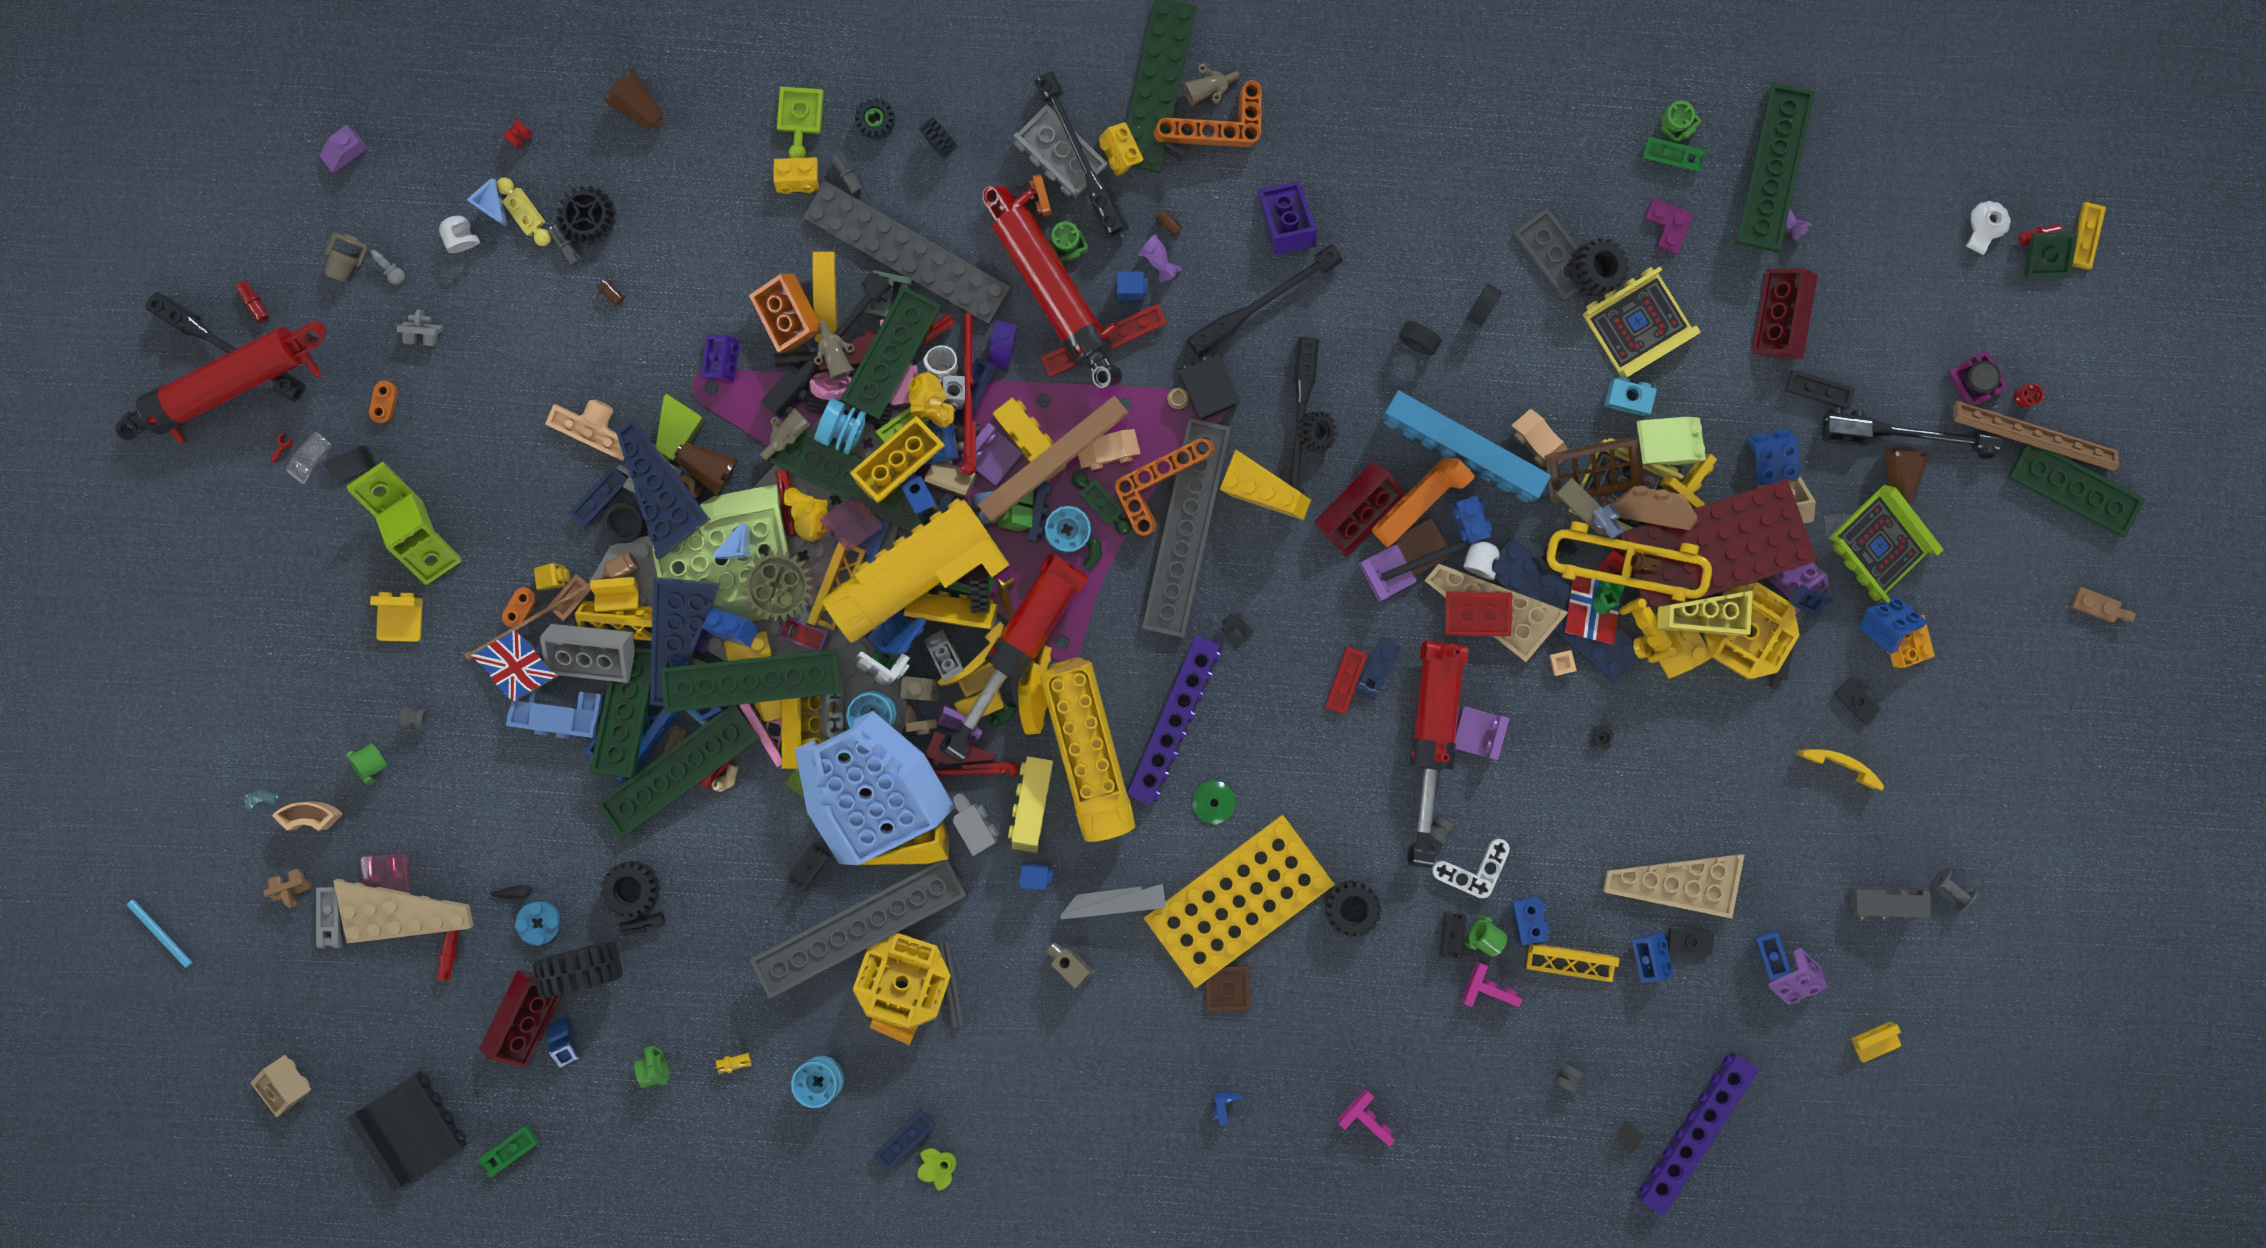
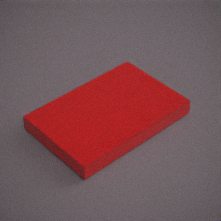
M1446 591L1445 635L1511 636L1512 592Z

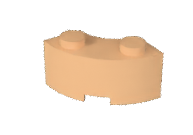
M1532 409L1528 410L1511 425L1515 431L1514 438L1521 445L1524 444L1535 456L1533 458L1535 463L1541 468L1545 466V455L1568 450L1565 443L1551 430L1544 418Z
M1135 429L1120 430L1100 436L1078 454L1081 468L1090 467L1091 471L1103 468V464L1120 461L1122 464L1133 461L1134 456L1140 455Z
M310 801L287 805L276 811L272 816L287 831L297 830L303 825L312 826L320 831L329 829L343 813L329 804Z

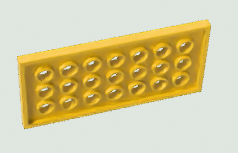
M1282 814L1166 900V908L1154 909L1144 917V920L1194 988H1197L1335 884ZM1275 839H1282L1284 841V848L1281 851H1275L1272 848V843ZM1265 852L1267 855L1266 862L1263 864L1256 863V853ZM1294 856L1297 859L1295 868L1290 869L1286 867L1285 860L1287 857ZM1244 864L1249 867L1250 872L1246 877L1238 875L1237 869L1240 865ZM1272 869H1276L1280 873V878L1274 882L1268 879V872ZM1301 874L1309 875L1310 883L1307 886H1301L1298 883V877ZM1225 877L1232 880V887L1228 890L1220 887V881ZM1259 882L1262 884L1263 889L1260 894H1253L1250 891L1252 883ZM1282 888H1292V897L1289 899L1282 898ZM1207 890L1215 894V899L1210 903L1202 899L1203 893ZM1242 895L1245 898V904L1242 907L1233 905V898L1235 896ZM1266 900H1273L1276 906L1273 911L1267 912L1264 910L1263 904ZM1190 903L1195 904L1198 908L1197 913L1193 916L1187 915L1185 912L1186 905ZM1224 908L1228 911V916L1225 920H1218L1215 913L1217 909ZM1256 913L1258 915L1257 923L1254 925L1248 924L1246 922L1247 914ZM1172 916H1176L1180 920L1179 927L1175 929L1170 928L1167 924L1168 919ZM1200 922H1209L1211 927L1207 933H1201L1198 930ZM1234 925L1241 929L1240 935L1236 938H1232L1228 934L1229 928ZM1184 934H1190L1193 937L1191 945L1184 946L1181 944L1180 939ZM1216 938L1223 941V948L1219 951L1211 948V942ZM1199 951L1206 955V960L1201 964L1193 960L1194 954Z

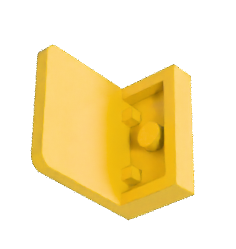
M379 592L378 596H371L370 605L378 606L377 639L380 641H420L423 599L415 598L414 593H400V597H392V593Z

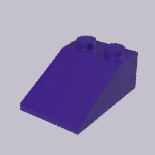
M1300 181L1258 190L1274 255L1316 246L1317 229Z

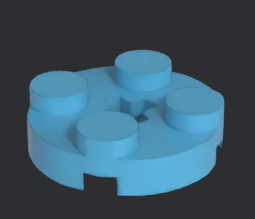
M536 901L527 904L517 915L515 929L518 931L519 936L529 944L539 946L548 943L560 932L559 911L548 902ZM542 918L543 928H535L534 919Z

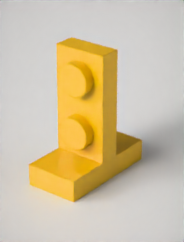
M1705 454L1706 460L1694 463L1681 483L1675 477L1664 478L1659 485L1669 492L1683 494L1693 509L1704 506L1705 503L1693 493L1701 487L1703 478L1712 472L1717 458L1712 454Z

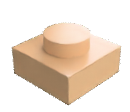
M1572 650L1549 655L1554 676L1577 671Z

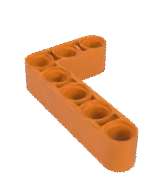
M1250 80L1239 91L1238 122L1162 118L1154 128V137L1163 143L1251 147L1261 135V86L1258 82ZM1246 89H1251L1255 96H1248ZM1245 110L1252 111L1254 118H1249L1245 114ZM1160 127H1167L1170 133L1163 134L1160 131ZM1181 128H1188L1191 135H1184L1181 132ZM1202 129L1210 130L1212 136H1205L1202 132ZM1223 131H1231L1233 138H1227ZM1245 131L1251 132L1254 139H1248L1245 136Z
M1202 438L1197 439L1117 480L1115 483L1116 492L1137 534L1143 536L1150 535L1155 532L1157 527L1155 518L1142 491L1211 457L1215 451L1212 441ZM1203 442L1207 443L1209 448L1208 452L1204 455L1199 452V446ZM1183 452L1189 455V461L1186 464H1182L1179 459ZM1165 461L1170 466L1166 474L1162 473L1160 469L1161 464ZM1145 471L1150 474L1148 483H1144L1141 479V475ZM1125 481L1131 483V490L1128 493L1122 489V484ZM1135 500L1139 501L1141 505L1138 512H1134L1131 507L1132 502ZM1143 520H1147L1150 524V528L1146 532L1141 529V522Z
M1443 458L1373 527L1372 533L1386 547L1391 546L1449 487L1464 488L1473 480L1475 475L1460 459Z

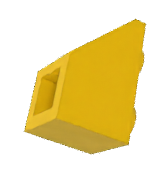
M552 563L534 568L537 590L544 591L564 588L570 581L569 570L564 565Z

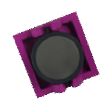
M1988 350L1947 371L1962 400L1969 405L1976 406L2008 388Z

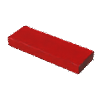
M1348 646L1346 647L1325 705L1326 708L1346 715L1367 653Z

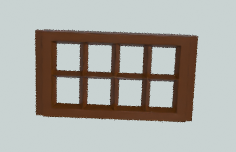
M1639 436L1555 452L1544 456L1546 473L1551 475L1548 481L1551 504L1564 503L1555 494L1561 488L1560 479L1574 477V480L1580 485L1579 476L1593 473L1594 488L1584 489L1591 497L1645 485ZM1628 447L1629 461L1616 464L1614 449ZM1609 451L1611 465L1597 468L1595 453ZM1590 454L1592 469L1578 472L1577 457ZM1572 458L1573 473L1559 475L1558 461ZM1630 465L1631 480L1618 482L1616 468ZM1611 469L1613 484L1599 486L1598 472Z

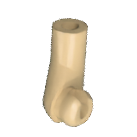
M728 764L726 775L713 780L711 784L712 789L722 792L734 786L739 766Z

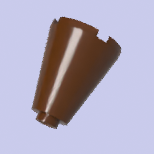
M631 69L628 71L631 75L629 77L623 75L607 92L610 97L604 96L603 101L649 130L654 128L656 130L664 122L662 119L664 113L638 74Z
M687 442L684 446L680 444L674 454L677 457L676 462L716 496L722 491L738 461L733 456Z
M1885 448L1884 460L1888 486L1896 487L1908 504L1913 503L1929 458V451L1924 450V454H1921V452H1918V449L1892 448V452H1889V449Z

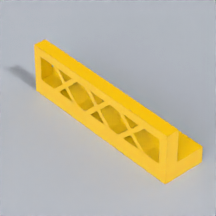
M843 540L838 542L807 623L814 626L819 624L833 631L836 629L837 624L834 620L832 624L821 620L823 612L826 611L821 599L842 586L838 578L841 570L847 568L850 579L855 577L854 574L858 572L856 568L861 565L866 553L865 549ZM848 549L860 553L857 562L848 563L846 558Z
M583 601L575 613L578 627H585V621L590 622L597 629L611 630L603 625L608 623L616 628V631L632 632L633 639L652 641V633L644 629V627H652V607L639 606L637 610L597 613L594 610L595 602ZM624 625H630L636 631H629Z
M1533 943L1529 944L1526 969L1613 982L1614 968L1619 966L1620 958L1613 955ZM1533 954L1543 955L1547 961L1540 966L1532 965ZM1556 958H1564L1568 964L1562 969H1556L1552 961ZM1578 961H1583L1588 964L1589 968L1581 973L1577 972L1573 965ZM1600 964L1609 965L1608 975L1600 976L1594 968Z

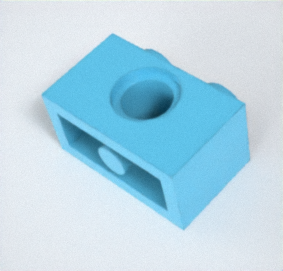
M1617 377V379L1610 381L1604 407L1646 417L1651 414L1657 389L1651 388L1649 383L1638 382V384L1631 383L1628 378ZM1627 391H1632L1635 394L1634 401H1630L1627 398Z

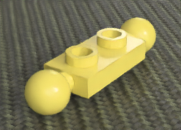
M500 178L496 185L497 191L507 196L502 203L527 236L534 234V241L537 245L547 246L551 242V235L546 229H541V226L546 223L521 188L514 189V184L509 178Z

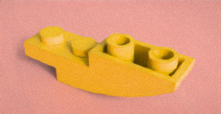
M1045 645L1036 656L1035 662L1023 681L1018 683L1019 713L1024 733L1027 735L1041 733L1044 726V715L1048 705L1040 675L1047 670L1051 660L1050 653L1052 649Z

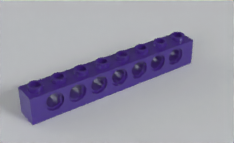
M1195 635L1127 792L1128 796L1149 805L1152 804V801L1157 802L1161 794V790L1158 789L1161 781L1166 782L1170 773V770L1167 769L1170 761L1174 763L1179 751L1175 748L1178 741L1183 742L1187 730H1184L1187 721L1192 722L1196 712L1193 710L1195 702L1200 703L1204 694L1201 688L1203 683H1208L1213 671L1209 669L1212 662L1217 663L1222 652L1218 650L1220 645ZM1196 656H1205L1207 664L1204 667H1198L1195 664ZM1189 675L1197 676L1199 682L1196 687H1189L1187 685L1186 679ZM1182 694L1190 698V703L1187 707H1181L1178 704V697ZM1174 714L1181 717V724L1178 727H1172L1169 724L1170 716ZM1165 734L1173 738V743L1169 747H1164L1160 743L1161 737ZM1156 754L1164 757V764L1160 767L1152 764V757ZM1148 774L1156 778L1155 784L1151 787L1145 786L1143 783V778Z
M1733 1052L1724 1057L1721 1062V1069L1718 1073L1713 1074L1709 1081L1708 1089L1699 1095L1697 1099L1698 1104L1695 1109L1688 1112L1685 1124L1675 1132L1674 1141L1664 1149L1662 1153L1663 1158L1658 1165L1653 1166L1650 1171V1178L1638 1190L1639 1195L1637 1198L1663 1217L1759 1071L1758 1068ZM1731 1073H1735V1080L1728 1083V1076ZM1723 1091V1099L1716 1101V1094ZM1711 1109L1712 1116L1709 1119H1704L1705 1111ZM1695 1128H1700V1134L1697 1137H1692V1131ZM1688 1146V1153L1680 1156L1681 1148ZM1675 1164L1677 1166L1676 1171L1668 1174V1168ZM1664 1183L1663 1191L1656 1192L1657 1185Z

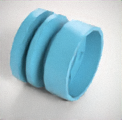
M831 398L819 422L814 441L828 446L833 438L837 439L835 449L839 451L843 443H846L844 453L849 455L858 444L863 433L866 412L861 411L857 419H855L856 408L853 407L848 415H845V403Z
M1072 506L1060 507L1053 511L1047 518L1044 526V537L1048 545L1061 553H1072L1082 548L1088 541L1091 532L1090 521L1086 514ZM1063 525H1066L1067 528H1072V531L1069 533L1070 536H1067L1066 533H1061V530L1064 528Z
M867 691L853 699L848 706L846 715L850 728H853L855 719L875 708V712H879V716L893 727L898 715L896 703L891 696L883 691Z
M815 1056L802 1064L793 1074L791 1081L792 1093L803 1106L810 1108L822 1107L834 1099L842 1090L845 1081L844 1072L840 1064L833 1058ZM822 1076L824 1080L818 1083L817 1079Z

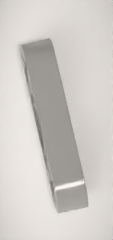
M841 680L840 694L821 696V735L825 740L843 733V683ZM831 703L835 706L833 714L829 712V705ZM830 728H834V733H830Z

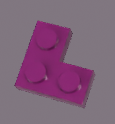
M1653 198L1644 220L1664 227L1657 248L1677 255L1694 213Z

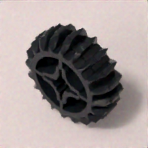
M580 186L579 192L572 188L573 194L570 196L568 193H565L567 200H560L563 208H557V211L562 214L557 216V220L562 222L559 227L565 230L564 234L567 237L571 236V240L574 242L579 239V242L584 244L587 239L589 244H593V238L601 242L600 235L603 234L605 237H608L606 229L613 230L609 223L616 222V219L611 216L616 213V210L611 208L614 203L608 200L609 196L606 193L602 194V190L599 188L594 191L592 186H589L587 190L584 186ZM587 199L595 200L593 203L590 202L587 205H581L579 203ZM573 208H575L576 215L573 218L574 221L571 222V213ZM602 208V217L600 222H598L597 214L600 212L599 209ZM581 209H583L585 212H588L589 217L592 219V221H590L588 218H585V216L583 215L584 213L581 211ZM586 225H592L594 227L593 229L587 231L578 230L580 227L583 228Z

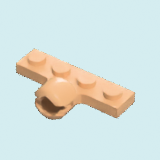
M590 400L582 415H578L557 404L553 405L545 423L546 425L619 460L626 461L616 432L608 428V422L613 413V409L609 405L598 400Z

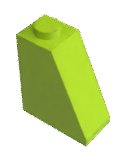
M665 394L656 448L667 462L670 463L672 460L676 462L677 457L674 454L679 445L684 446L686 442L691 444L706 419Z

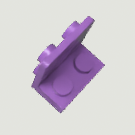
M988 423L976 437V470L991 483L997 485L1023 453L1002 436L994 426Z
M1397 544L1359 563L1378 602L1416 582L1412 571L1387 581L1383 580L1381 573L1407 563Z
M1814 563L1765 578L1785 595L1788 600L1792 597L1793 591L1800 587L1801 584L1819 592H1823L1829 586L1827 574ZM1795 607L1796 614H1797L1801 609Z
M1463 707L1456 732V749L1498 760L1510 718Z
M1802 948L1793 951L1796 958L1794 965L1797 971L1768 984L1769 988L1788 1005L1798 1003L1801 999L1810 995H1816L1828 988L1820 965Z

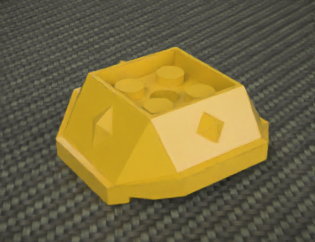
M1758 582L1739 586L1720 594L1722 596L1752 591L1751 637L1747 635L1734 636L1703 633L1710 656L1748 680L1778 673L1799 637L1795 606Z
M895 933L867 948L853 986V993L866 1016L909 1030L937 1018L951 975L938 946ZM898 981H905L907 987L898 988L896 983Z

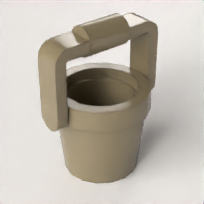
M336 232L332 233L325 250V255H329L324 274L346 282L354 265L356 267L361 265L367 249L366 245L359 242L358 238L346 233L344 235ZM339 238L345 243L361 247L358 258L332 249L335 239Z

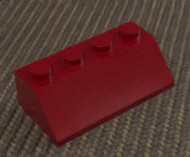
M1766 269L1752 348L1753 354L1779 359L1803 360L1818 275L1807 269Z
M1373 461L1314 521V524L1340 552L1348 557L1372 532L1373 527L1406 494L1390 472Z
M517 970L479 1050L490 1060L527 1068L563 994L542 998L538 994L534 974Z

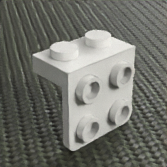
M861 651L853 660L856 663L857 669L864 673L868 671L874 675L873 679L881 685L887 684L888 686L896 678L899 680L909 667L906 664L909 657L905 654H901L890 670Z

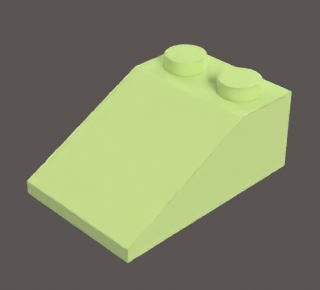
M1678 417L1637 421L1643 464L1686 466L1706 460L1700 418Z

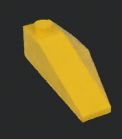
M944 819L935 828L860 865L929 864L949 859L950 842Z

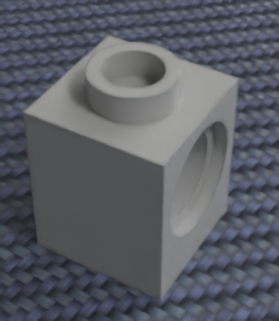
M943 375L941 385L947 394V398L943 402L952 405L954 411L962 409L965 401V376ZM949 393H955L957 396H951Z

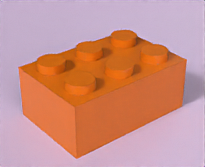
M780 274L749 295L778 353L792 352L821 333L818 326L819 321L795 274Z

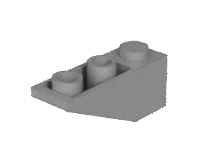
M943 629L924 640L944 682L964 671L960 658Z

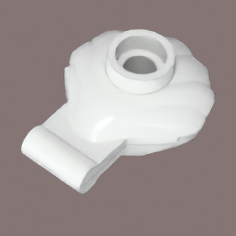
M1987 201L1978 204L1973 209L1970 219L1973 233L1966 247L1984 255L1992 239L2004 236L2008 232L2011 220L2008 211L2000 203Z

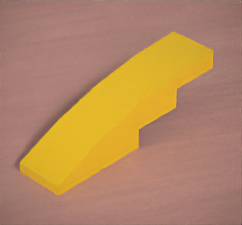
M813 252L814 313L819 323L826 321L832 334L837 330L835 252ZM821 333L815 336V342H819L822 337Z

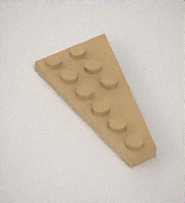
M1439 563L1425 579V582L1445 598L1446 591L1512 592L1511 636L1494 637L1525 662H1527L1568 613V611Z
M1745 854L1607 870L1603 892L1732 918Z
M342 879L333 881L347 944L470 929L474 926L470 906L467 904L447 900L439 901L430 899L427 896L419 897L410 895L411 893L382 887L374 888L357 882L349 883Z

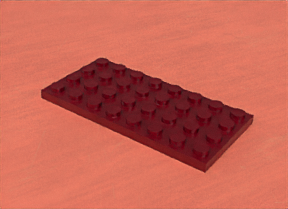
M1788 479L1693 509L1697 515V521L1691 530L1648 523L1626 530L1619 536L1620 540L1679 552L1681 543L1699 546L1698 555L1706 558L1712 567L1710 585L1702 597L1697 599L1686 598L1685 602L1702 599L1817 562ZM1644 554V556L1660 560V566L1652 565L1660 568L1657 573L1643 569L1635 570L1632 567V574L1635 579L1683 587L1690 590H1696L1700 587L1703 568L1699 564ZM1637 588L1641 599L1646 600V608L1650 607L1653 613H1658V607L1683 603L1672 600V595Z

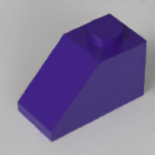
M998 320L995 321L988 362L994 364L998 369L1009 370L1018 332L1017 325Z

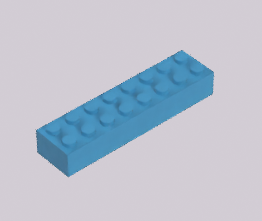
M1399 390L1392 397L1381 417L1384 420V424L1389 428L1395 429L1397 427L1404 431L1402 434L1412 440L1416 438L1422 441L1421 445L1425 448L1440 451V455L1443 458L1460 459L1470 471L1472 469L1479 473V478L1487 482L1490 480L1498 484L1497 487L1505 492L1510 490L1517 494L1516 498L1522 502L1527 503L1528 501L1532 502L1538 499L1551 477L1545 471Z

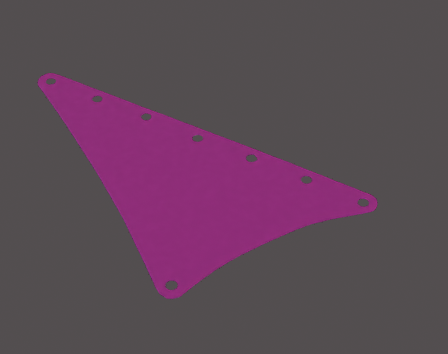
M736 370L734 382H728L723 379H704L700 377L701 371L694 377L692 391L700 404L767 446L770 445V436L773 433L771 419L777 417L782 421V419L785 420L787 418L784 415L782 418H779L760 402L785 372ZM990 380L974 414L972 422H980V433L990 423L1002 436L1017 447L992 414L1012 397L1015 401L1020 400L1027 408L1025 413L1029 418L1033 416L1040 425L1038 429L1043 435L1046 433L1053 443H1056L1113 396L1119 401L1122 398H1129L1132 401L1133 406L1128 411L1129 414L1103 435L1120 430L1135 429L1140 455L1134 456L1131 462L1122 464L1120 461L1103 464V468L1091 471L1090 467L1081 468L1079 456L1077 455L1066 464L1067 468L1049 481L1052 492L1046 496L1045 504H1048V511L1046 517H1042L1040 525L1045 526L1047 518L1060 507L1072 506L1084 512L1090 521L1091 532L1089 538L1099 539L1102 545V557L1091 570L1082 564L1090 555L1089 547L1086 546V543L1075 552L1061 553L1048 545L1044 537V530L1042 538H1038L1036 543L1028 541L1030 528L1017 532L998 527V524L984 526L1010 564L993 577L994 584L989 597L993 599V604L998 605L997 612L1007 621H1010L1011 617L1001 601L997 589L998 579L1004 581L1009 577H1013L1016 584L1007 589L1011 596V604L1015 613L1042 569L1039 567L1049 554L1054 553L1068 562L1069 565L1074 566L1088 576L1084 588L1080 593L1077 592L1044 644L1052 648L1050 656L1061 662L1076 658L1080 654L1097 595L1113 559L1127 536L1117 533L1114 522L1108 526L1079 495L1084 489L1082 487H1075L1071 482V476L1078 470L1084 471L1088 475L1089 483L1096 480L1124 510L1120 517L1129 519L1115 489L1117 480L1181 448L1189 418L1198 420L1190 400L1183 409H1174L1168 404L1167 396L1172 389L1127 386L1099 388L1092 384ZM707 382H717L719 390L716 394L710 395L705 391ZM1040 394H1047L1051 398V403L1048 407L1042 408L1037 404V398ZM805 397L802 401L797 399L793 406L811 424L805 430L808 431L823 413L804 409L805 401H807ZM910 407L895 408V410L903 413ZM1225 411L1203 421L1218 424L1223 419ZM954 419L953 425H958L960 421ZM873 423V425L875 426V431L884 426ZM955 437L956 443L963 442V437L961 439ZM871 438L863 441L864 449L867 450L868 447L873 448L874 445L871 443ZM958 451L959 458L951 460L953 461L952 465L960 467L961 464L963 465V458L961 457L963 451ZM1022 454L997 485L991 483L976 470L977 477L969 499L928 485L927 487L932 495L938 497L937 505H939L945 493H948L955 500L959 499L962 501L965 499L972 511L976 513L977 510L972 507L971 496L997 490L1000 485L1007 482L1030 462ZM1166 461L1160 466L1161 472L1166 474L1170 469ZM932 464L922 465L916 477L921 476L924 480ZM1147 471L1141 475L1144 483H1148L1150 480V474ZM1125 481L1122 484L1124 492L1128 493L1131 490V483L1129 481ZM1159 483L1142 491L1146 502ZM1038 487L1033 490V505L1022 504V506L1034 510ZM1135 500L1132 502V510L1134 512L1140 510L1141 505L1139 501ZM1063 525L1064 528L1061 530V533H1066L1067 536H1070L1069 533L1072 531V528H1067L1066 525ZM899 527L897 535L900 537L904 536L907 539L912 533ZM980 564L967 573L961 583L971 586V574L985 573L986 569ZM1059 636H1066L1070 642L1069 647L1064 650L1058 649L1055 643L1056 639Z

